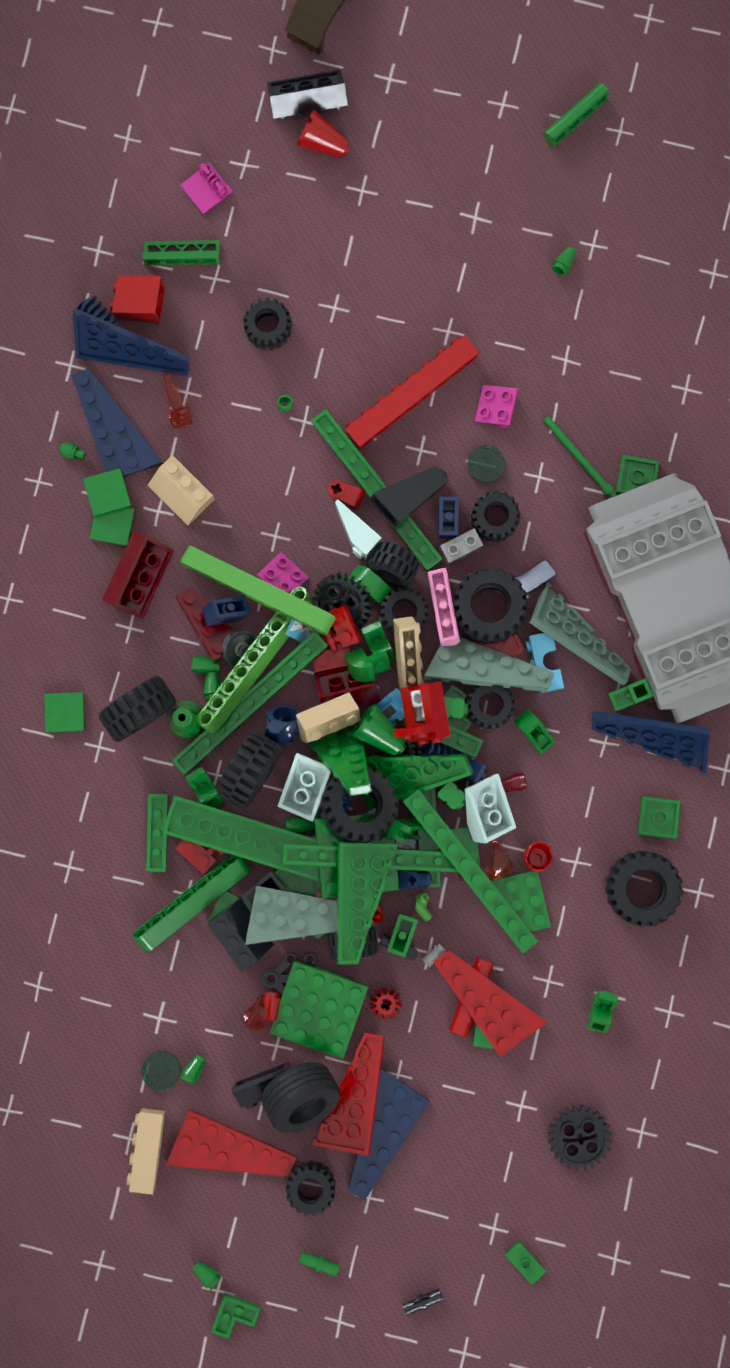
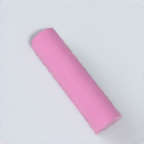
M447 568L429 571L428 578L440 643L442 646L458 644L460 637Z

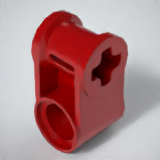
M339 480L332 481L329 484L328 495L331 499L339 500L344 505L359 510L366 493L363 489ZM336 486L340 487L339 491L341 492L334 494L333 489H335Z

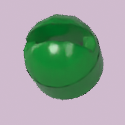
M282 395L277 400L278 408L282 412H289L292 409L293 400L290 396Z

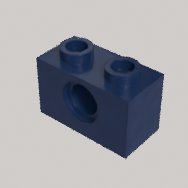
M439 496L438 538L454 539L458 537L459 497Z
M245 596L212 600L202 607L207 626L238 622L250 614Z

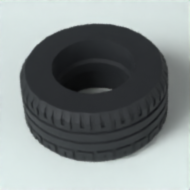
M306 1062L293 1066L276 1076L263 1091L261 1103L272 1126L276 1130L284 1133H293L309 1128L329 1115L338 1104L340 1089L326 1065L318 1062Z

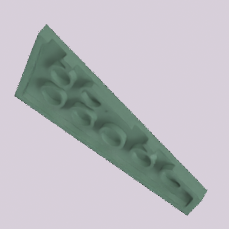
M547 581L543 585L529 623L624 686L628 682L631 668L616 652H611L605 646L606 642L603 638L598 639L593 633L594 629L574 608H569L563 602L564 597L561 594L557 595L551 589L552 585Z
M460 638L458 644L452 646L440 645L424 675V680L441 679V682H449L451 680L460 681L462 684L491 687L492 684L503 685V688L514 686L522 687L523 690L547 692L555 673Z
M256 886L245 945L337 932L338 901Z

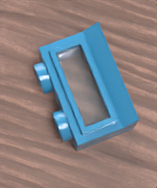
M397 688L376 705L394 726L397 725L395 720L401 721L405 717L401 692Z

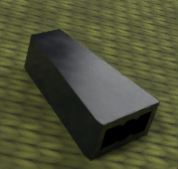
M434 466L376 491L370 500L396 528L443 488L449 479L442 469Z

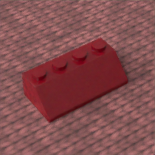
M133 531L102 601L143 619L174 549L148 535Z

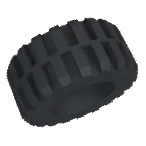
M488 567L487 570L478 569L474 574L471 572L465 580L461 581L456 590L453 604L457 625L462 628V632L465 635L468 634L474 641L480 640L482 641L481 643L485 644L487 642L495 644L501 640L505 641L511 635H514L524 622L528 607L526 591L523 590L522 583L519 580L516 581L512 573H505L504 569L494 570V567ZM485 589H494L501 592L508 601L506 616L495 623H488L478 619L472 609L473 598L478 592Z
M155 676L139 684L105 707L99 713V719L111 738L116 742H120L168 712V710L176 705V698L164 680L159 676Z
M252 732L225 769L216 788L218 795L238 808L245 809L258 794L274 769L282 753L281 746L260 732Z
M367 766L371 792L368 793L375 801L376 814L370 821L357 822L345 813L342 798L347 790L341 785L339 778L336 779L334 777L322 794L323 799L320 802V808H323L321 816L322 819H326L325 826L327 829L331 828L334 831L332 834L335 837L339 835L342 837V841L346 843L348 841H352V843H370L372 840L378 839L389 830V827L395 821V816L398 814L399 808L396 805L399 803V800L394 795L396 792L395 787H390L389 782L391 780L388 777L384 779L381 776L382 772L379 770L373 772L372 767Z
M636 851L625 854L623 858H619L614 866H611L610 874L606 877L607 888H605V894L608 896L607 901L609 905L612 906V910L631 924L647 927L649 925L656 926L660 922L664 923L670 915L673 916L675 914L677 905L680 906L681 904L680 895H683V889H681L682 878L679 877V871L672 865V862L660 854L648 851ZM640 870L653 872L661 882V894L658 900L653 905L647 907L633 904L626 894V884L629 877Z

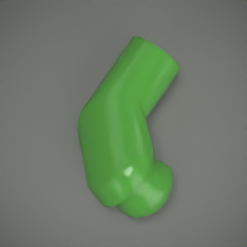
M419 893L415 898L414 909L427 922L433 917L426 909L429 896L426 893Z

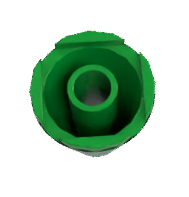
M189 700L177 703L171 708L168 715L169 728L180 738L190 739L198 736L204 730L197 722V716L203 708L198 703ZM185 715L186 719L182 721V717Z
M375 704L364 713L360 723L354 727L351 736L394 756L397 753L400 755L406 748V740H403L402 737L394 738L393 730L396 728Z

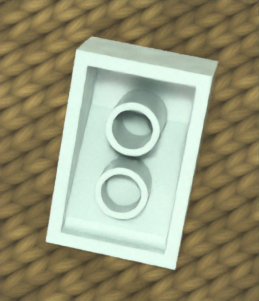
M337 500L335 502L336 510L351 544L353 554L359 559L364 558L367 560L374 552L377 544L381 542L382 537Z
M296 753L278 807L313 822L314 819L320 816L322 794L330 782L332 771H329L324 764Z
M494 774L465 788L467 825L473 842L487 843L516 828L499 774Z

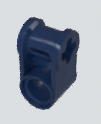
M397 869L399 889L426 888L432 883V876L429 871Z

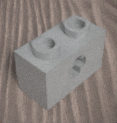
M474 528L441 545L439 550L449 566L482 549L483 544Z

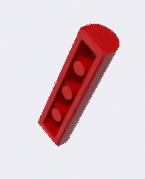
M476 956L472 967L489 979L495 963ZM459 1000L449 1026V1031L467 1037L473 1018Z

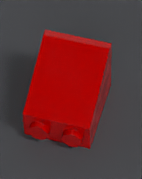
M118 276L117 282L115 281L113 285L115 297L110 303V311H112L114 317L160 325L165 295V285L161 276Z

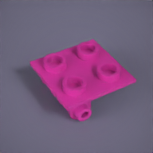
M210 162L208 164L201 163L199 165L200 170L180 185L202 214H205L233 192Z
M483 385L475 422L499 424L502 428H508L511 423L518 388Z
M282 552L256 575L260 580L289 594L309 578Z

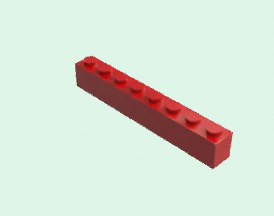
M466 335L462 338H455L450 343L451 346L448 349H441L435 355L436 358L434 360L426 361L421 366L420 371L417 373L412 372L406 377V382L402 385L399 383L391 389L392 393L387 397L385 395L380 397L373 408H366L361 413L362 416L356 420L354 418L346 425V434L359 450L368 445L478 358L479 351Z

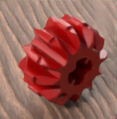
M387 986L385 993L382 987H380V995L376 992L372 993L376 999H370V1003L376 1005L372 1006L370 1010H378L375 1014L376 1018L382 1013V1020L385 1021L388 1014L392 1020V1012L396 1015L400 1014L396 1008L403 1007V1004L397 1003L402 997H394L397 994L396 989L390 994V987ZM383 999L391 1001L388 1008H385V1005L381 1006Z

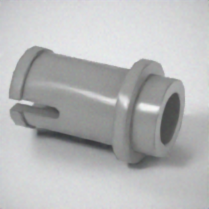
M440 943L434 945V948L422 957V960L430 968L434 964L432 961L446 950Z

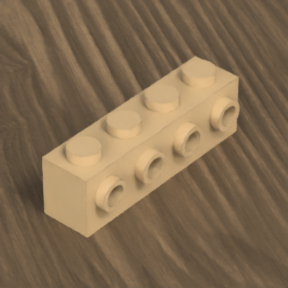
M412 616L393 619L399 691L400 688L424 684V679L421 675L423 663L420 658V652H422L419 640L420 625L416 623Z
M142 1108L139 1114L136 1113L135 1126H138L137 1133L133 1134L132 1139L135 1151L131 1153L129 1165H132V1173H128L127 1185H130L129 1192L153 1195L155 1191L165 1111Z

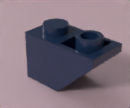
M468 758L474 773L464 778L476 784L484 780L487 771H485L486 766Z

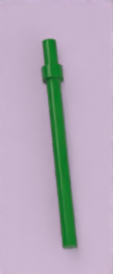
M547 416L543 420L544 423L601 487L602 493L609 498L617 496L613 491V486L610 483L607 484L555 422Z

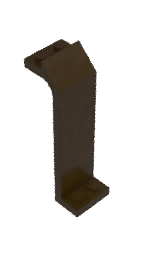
M298 0L285 28L287 38L320 55L324 47L326 31L345 0Z

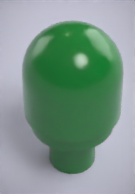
M64 442L59 447V452L63 457L84 459L86 456V452L79 450V447L75 444Z

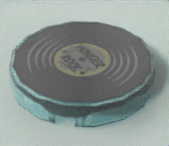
M243 629L230 633L222 645L224 660L232 667H235L257 637Z

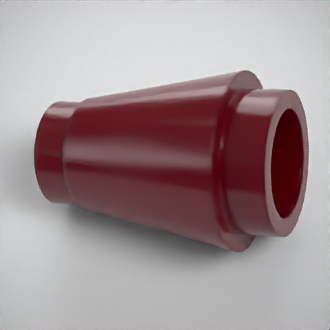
M517 772L501 780L504 792L523 791L524 788H528L524 773L519 774Z

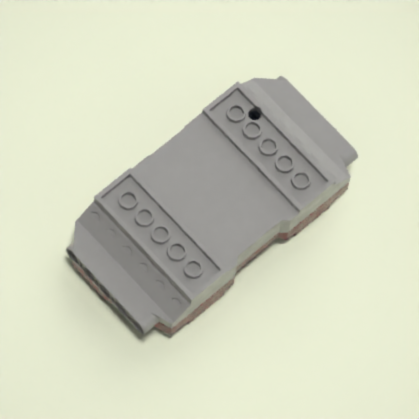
M674 473L589 507L588 509L594 523L583 533L590 547V554L602 583L606 587L608 594L617 598L634 640L631 646L634 655L633 659L642 680L646 678L653 694L651 699L656 711L671 710L678 724L730 703V561L707 500H703L694 485L678 479L677 474Z

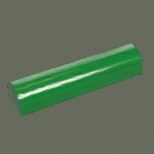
M599 83L543 133L545 140L552 148L608 100L609 89L604 84Z

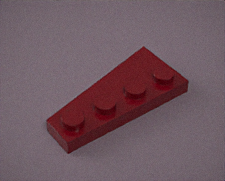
M193 587L176 595V600L212 662L214 663L226 657L228 641L238 633L228 623L206 625L202 607L208 604V602Z

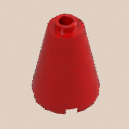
M315 110L312 111L296 143L299 147L341 158L342 155L346 157L351 147L348 145L349 140Z

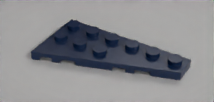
M74 309L73 323L76 358L188 376L189 356L81 310Z
M90 369L71 375L105 472L121 469L124 478L163 464Z
M593 711L592 730L612 738L618 736L625 739L626 743L630 745L636 743L643 746V750L669 760L677 759L682 761L683 765L698 767L700 772L706 774L710 740L709 728Z
M381 1068L371 1152L370 1155H357L348 1187L349 1191L364 1201L430 1102L429 1099L383 1068Z

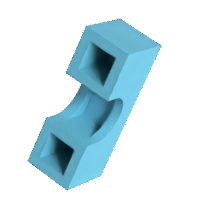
M545 633L529 636L525 644L527 652H531L532 660H529L530 664L549 670L543 664V657L546 653L556 650L554 639ZM549 670L555 674L547 692L563 689L564 684L561 670Z

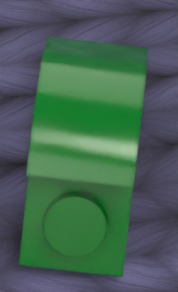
M360 564L348 577L349 579L354 575L355 582L361 580L360 586H366L364 592H370L369 597L379 604L392 590L378 575Z
M379 621L361 629L372 655L385 650L388 654L389 662L396 659Z
M362 648L344 654L348 672L353 679L360 682L375 681L376 674L391 669L388 654L385 650L368 657Z
M645 678L611 692L608 696L616 712L653 697V694Z
M203 767L185 776L190 786L196 792L201 804L216 808L225 803L223 798L218 795L216 785Z
M609 991L595 992L589 1011L587 1029L606 1034L611 1025L612 1011L618 1003V995H614Z

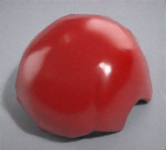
M543 841L530 844L524 851L525 864L528 869L534 872H542L548 869L554 858L551 846Z

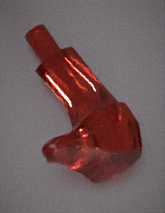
M171 374L166 375L164 379L167 387L164 389L170 406V412L168 413L170 423L174 428L187 427L193 423L190 408L183 406L179 398L177 384L174 385Z
M497 841L492 843L494 857L492 864L482 869L490 881L505 877L513 870L511 860L501 850ZM458 873V875H459V880H460V881H463L464 879H463L462 876Z
M264 995L259 996L241 1018L243 1025L250 1030L264 1028L268 1013L267 1008L263 1004L262 997Z

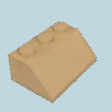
M173 455L159 467L148 484V487L188 526L215 500L214 496Z
M350 693L296 714L300 739L305 743L318 740L325 735L337 732L342 728L361 721L359 708Z

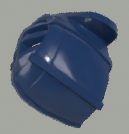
M284 704L268 710L265 714L267 721L264 736L281 745L293 744L300 735L296 714L299 711L294 706Z

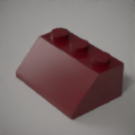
M346 666L314 673L321 704L347 693H350L358 707L380 702L376 681H357L351 677Z

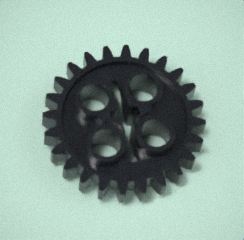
M340 572L335 575L330 574L316 585L318 588L313 590L316 594L312 597V600L316 601L313 605L326 612L332 610L329 605L333 609L347 605L357 630H360L368 622V619L371 617L369 612L373 610L371 606H368L373 602V600L367 599L370 592H364L366 586H360L361 580L355 582L354 575L348 579L347 573L342 575V577Z
M573 1105V1111L566 1107L565 1114L559 1111L560 1119L553 1117L556 1124L549 1125L553 1131L548 1132V1135L553 1138L548 1140V1143L554 1145L550 1150L551 1152H556L554 1155L555 1159L562 1157L560 1163L563 1165L567 1162L569 1169L574 1165L576 1171H578L580 1165H582L584 1171H586L588 1164L594 1168L593 1162L596 1161L598 1164H601L600 1156L606 1158L604 1150L610 1151V1148L606 1145L612 1143V1140L607 1138L612 1133L606 1130L610 1126L608 1123L602 1124L605 1121V1117H599L600 1113L598 1110L592 1114V1107H589L587 1111H585L584 1105H581L580 1110L577 1109L576 1105ZM586 1122H592L593 1126L590 1130L583 1129ZM566 1125L573 1126L571 1133H564ZM578 1134H582L583 1136L581 1138V1141L577 1140ZM589 1142L596 1143L593 1150L586 1149ZM569 1145H576V1151L568 1153L567 1147Z

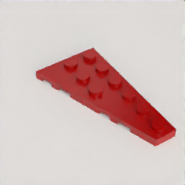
M446 950L432 961L499 1057H502L547 1023V1021L451 951Z
M364 1033L353 1061L346 1071V1076L339 1086L340 1098L338 1104L326 1116L312 1146L370 1155L385 1035Z
M190 1109L166 1165L289 1176L297 1156Z

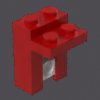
M441 681L400 688L407 727L393 730L394 738L402 737L403 740L409 739V742H417L418 745L429 743V740L432 743L443 742L444 737L451 736Z

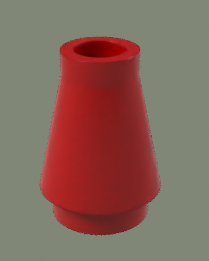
M264 993L262 998L266 1021H277L281 1001L280 993Z

